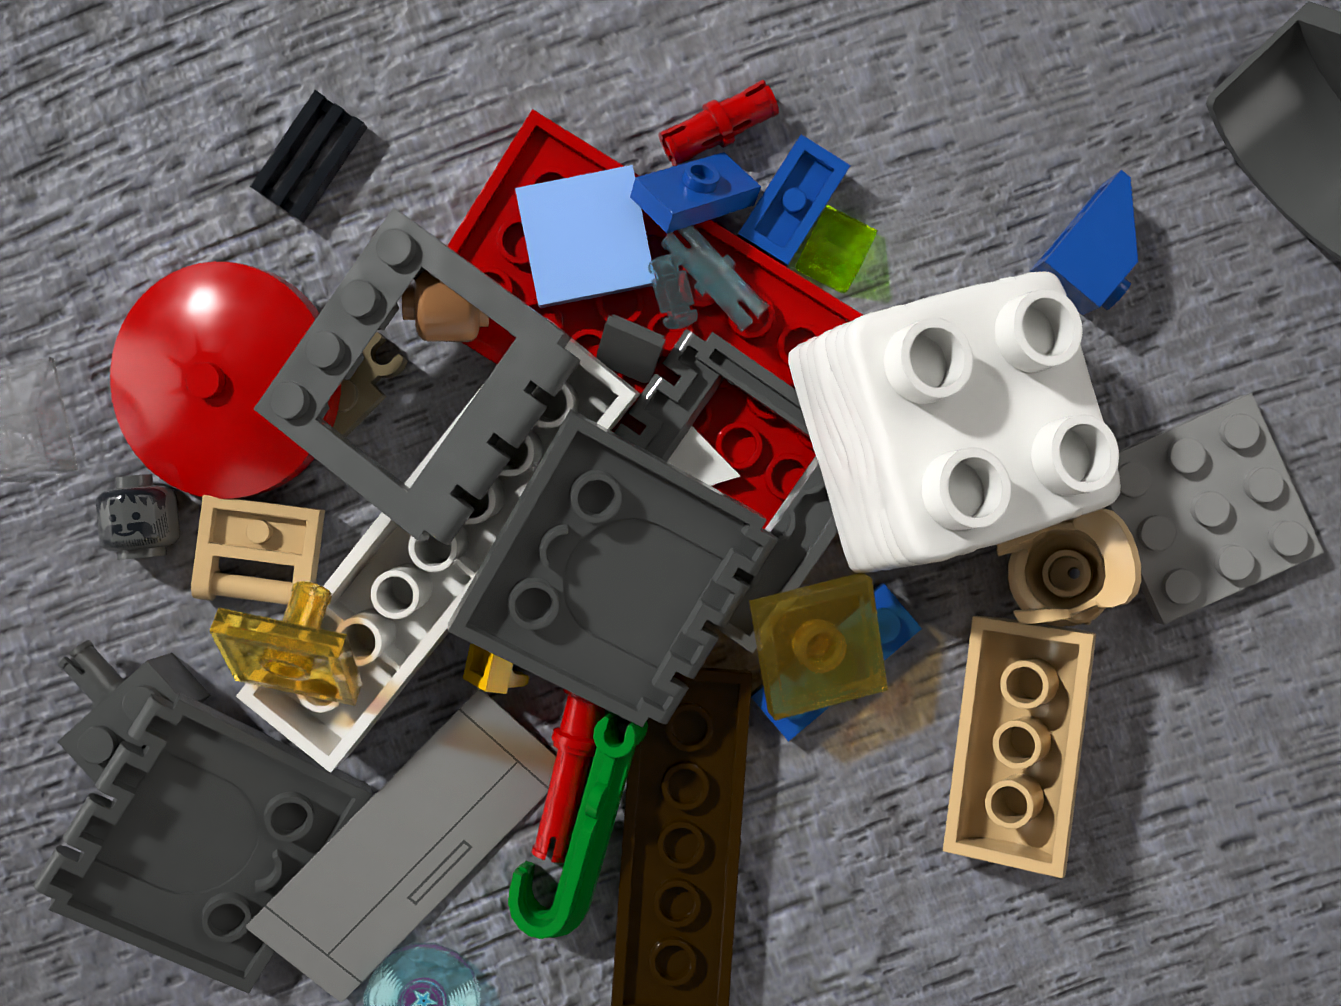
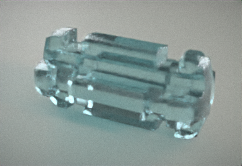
M679 254L659 256L649 262L648 265L649 273H655L657 277L651 282L660 313L667 312L668 318L663 319V324L668 329L688 327L697 321L698 318L697 310H691L689 306L695 302L685 270H679V265L684 263L683 258Z

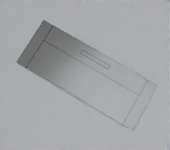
M479 689L246 925V929L339 1002H343L548 793L556 756L484 691Z

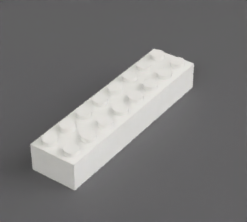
M573 338L570 339L565 349L581 361L555 397L539 386L533 391L532 395L543 402L547 409L519 448L512 446L502 438L496 443V446L511 459L481 500L466 490H463L459 495L474 508V511L450 545L439 542L433 536H430L427 541L416 540L382 512L236 695L244 704L330 773L354 751L449 633L448 622L570 409L612 431L640 396L637 390ZM473 398L405 482L406 486L409 488L412 486Z

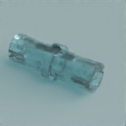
M694 225L678 230V233L690 244V249H687L670 232L660 245L667 249L697 281L694 288L702 296L708 293L738 326L740 332L746 330L753 323V319L738 304L739 301H742L757 318L769 308L770 305L764 302L733 269L736 265L734 260L729 255L722 257Z

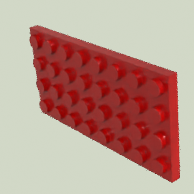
M533 109L447 245L536 312L551 320L595 357L609 315H617L663 335L666 340V347L654 374L659 375L673 386L676 385L680 377L667 369L662 363L686 329L704 341L707 340L712 332L795 389L788 364L789 352L798 344L806 342L808 339L817 337L836 326L863 316L860 312L712 220L666 233L642 208L656 286L540 308L538 306L515 188L624 166ZM489 317V327H480L479 333L473 341L461 343L497 365L516 337L512 336L506 329ZM613 371L640 394L648 384ZM725 379L692 425L740 475V477L712 485V487L761 513L767 520L762 527L763 529L769 524L816 456L810 438L731 385ZM628 410L612 429V432H615L620 423H622L638 435H641L646 426L628 414Z

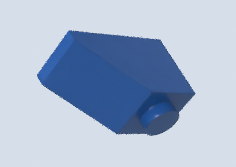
M1120 170L1105 181L1030 270V272L1046 271L1055 274L1059 278L1067 297L1081 315H1085L1101 306L1105 310H1109L1131 286V282L1125 277L1138 263L1131 177L1123 170Z

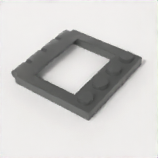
M393 207L254 407V410L416 540L427 541L430 536H433L439 542L450 545L474 511V508L459 495L463 490H466L480 500L484 497L511 459L496 446V443L502 438L512 446L519 448L547 409L543 402L532 395L533 391L539 386L555 397L581 360L565 349V346L572 337L404 213ZM427 270L433 277L439 279L506 329L516 339L409 488L322 418L329 410V399L342 380H350L364 360L362 352L377 330H385L399 310L397 302L409 284Z
M687 329L662 363L667 369L680 377L676 385L673 386L659 375L654 374L628 412V414L646 426L641 435H638L620 423L614 432L667 462L725 379L731 385L810 438L797 393L793 387L712 332L707 340L704 341ZM816 456L765 528L766 531L776 536L779 540L758 575L754 576L740 568L735 572L734 575L746 581L750 588L726 628L707 620L709 624L752 654L838 532Z

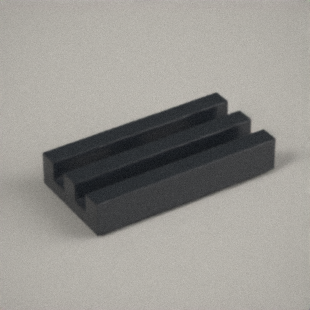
M314 90L250 187L304 223L368 127L360 119L351 116L336 103L333 104L324 95ZM326 113V116L324 117V119L322 120V122L320 123V125L318 126V128L316 129V131L314 132V134L312 135V137L310 138L302 152L299 154V156L297 157V159L295 160V162L293 163V165L291 166V168L289 169V171L287 172V174L285 175L277 189L274 190L273 187L275 186V184L277 183V181L279 180V178L281 177V175L283 174V172L285 171V169L287 168V166L289 165V163L291 162V160L293 159V157L295 156V154L297 153V151L299 150L307 136L310 134V132L312 131V129L314 128L322 114ZM341 123L346 128L295 203L289 200L290 196L306 172L312 167L338 124Z

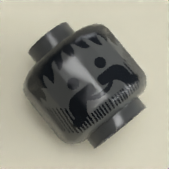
M152 474L116 477V489L104 491L96 498L97 523L101 546L108 551H116L117 560L167 555L166 546L173 545L180 538L175 491L167 486H154Z

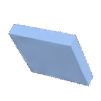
M633 165L515 188L538 306L540 308L656 286L642 210L630 198L635 181Z

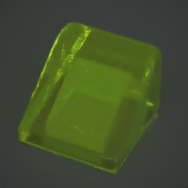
M826 205L796 264V269L838 292L845 293L858 274L878 230Z

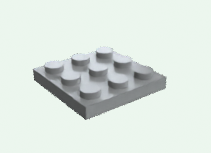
M1252 393L1236 397L1119 450L1120 494L1115 502L1105 507V509L1114 511L1123 519L1133 535L1141 562L1140 588L1156 623L1163 625L1324 553Z

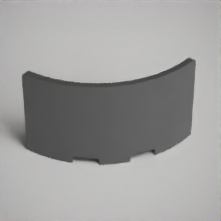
M1308 1L1208 96L1206 106L1229 152L1258 190L1304 235L1341 261V12Z

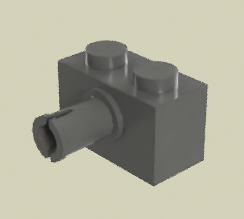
M88 640L70 651L69 654L72 658L64 657L58 663V667L64 670L93 702L90 707L92 711L67 732L58 743L96 784L122 741L133 743L143 749L147 746L130 737L128 731L151 694L174 702L178 694L183 693L201 703L211 695L173 653L147 660L129 677L123 679L94 648V644Z

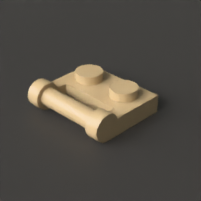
M203 495L191 581L192 597L213 601L216 596L284 604L290 605L291 611L302 613L317 595L316 578L325 510L238 498L218 499L213 496ZM220 556L294 566L293 582L220 573Z

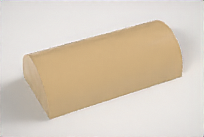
M987 616L972 617L943 844L944 852L1053 877H1065L1096 633L1042 623L1019 624L1016 619Z

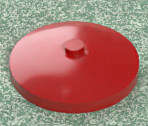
M213 261L187 266L170 273L151 286L137 300L121 325L115 341L110 367L111 397L117 421L127 443L143 464L157 477L181 491L201 497L209 495L218 499L242 498L263 494L286 484L299 475L315 458L255 411L254 407L320 314L312 302L294 285L280 276L257 267L233 262ZM341 383L329 399V410L322 418L332 427L334 426L339 409Z

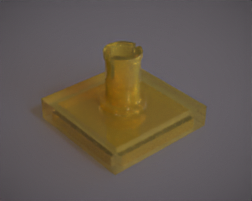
M857 573L749 601L767 709L775 721L888 690L872 578L865 573Z
M305 581L294 583L282 621L218 608L209 632L235 681L352 706L356 705L362 681L347 634L320 629L327 606L332 600V593L325 587Z

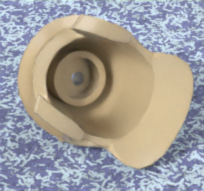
M1103 508L997 544L998 556L1012 553L1008 563V581L1013 598L1021 608V610L1013 611L1019 624L1042 623L1057 627L1074 626L1083 623L1090 625L1091 621L1096 619L1105 608L1128 604L1139 592L1141 562L1138 548L1124 520L1112 510ZM1073 569L1080 571V575L1076 579L1070 577V572Z

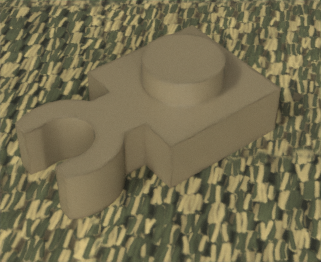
M378 332L375 333L363 350L364 360L350 380H342L339 409L333 428L345 437L387 397L375 384L381 378L397 376L405 369L408 362L403 355L397 354L390 363L379 365L375 357L376 351L387 339Z

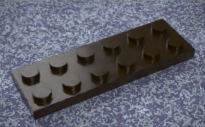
M701 667L695 679L686 677L676 671L673 677L684 682L689 689L666 725L649 717L647 719V734L644 740L635 748L627 776L611 1006H729L752 687L751 671Z

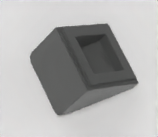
M609 315L596 358L613 371L641 383H649L666 347V340L661 334L617 315Z

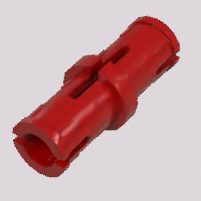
M760 80L756 84L744 89V91L721 102L713 99L705 103L702 107L703 111L678 125L676 124L659 132L658 135L667 158L672 162L673 166H677L717 145L725 148L734 143L736 135L758 123L779 114V107L769 85L766 86V82Z

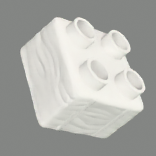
M1046 271L1028 272L1015 277L1001 278L994 282L976 284L934 295L905 305H897L888 309L870 312L853 321L836 326L817 337L808 339L806 342L798 344L789 352L788 364L812 446L822 472L841 545L848 565L855 573L877 572L880 570L942 562L959 555L972 553L977 549L1001 544L1051 527L1065 520L1101 510L1113 504L1118 498L1121 484L1118 471L1119 449L1117 441L1110 428L1103 421L1080 344L1082 339L1080 315L1074 304L1067 297L1059 278L1055 274Z

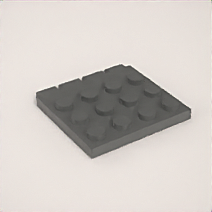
M570 409L450 618L448 632L641 727L644 726L648 717L666 725L689 689L684 682L673 677L675 672L677 671L686 677L695 679L719 639L715 632L704 626L705 622L709 620L720 627L726 628L750 588L746 581L734 575L735 572L740 568L757 576L779 539L762 528L767 520L761 513Z
M179 693L174 702L151 694L128 731L130 737L147 746L143 749L130 742L122 741L95 784L99 791L113 797V801L94 793L88 795L63 835V840L68 845L81 850V852L66 846H57L35 880L33 887L39 893L52 898L49 910L249 994L275 951L246 929V925L369 801L372 796L371 786L338 769H334L330 773L309 755L183 693Z

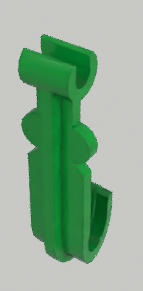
M610 712L597 722L593 734L597 748L552 907L548 909L540 905L534 897L532 884L535 863L525 861L513 872L508 906L515 924L528 936L544 939L568 935L584 921L592 903L635 748L644 740L647 734V721L643 727L633 722L627 726L625 736L619 732L617 727L620 716Z

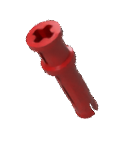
M564 688L563 691L567 694V701L560 727L553 729L551 736L553 746L558 751L535 844L531 851L535 857L545 860L551 838L555 837L556 843L551 862L554 863L565 862L588 774L590 759L594 757L597 748L593 739L594 728L597 722L604 717L606 710Z

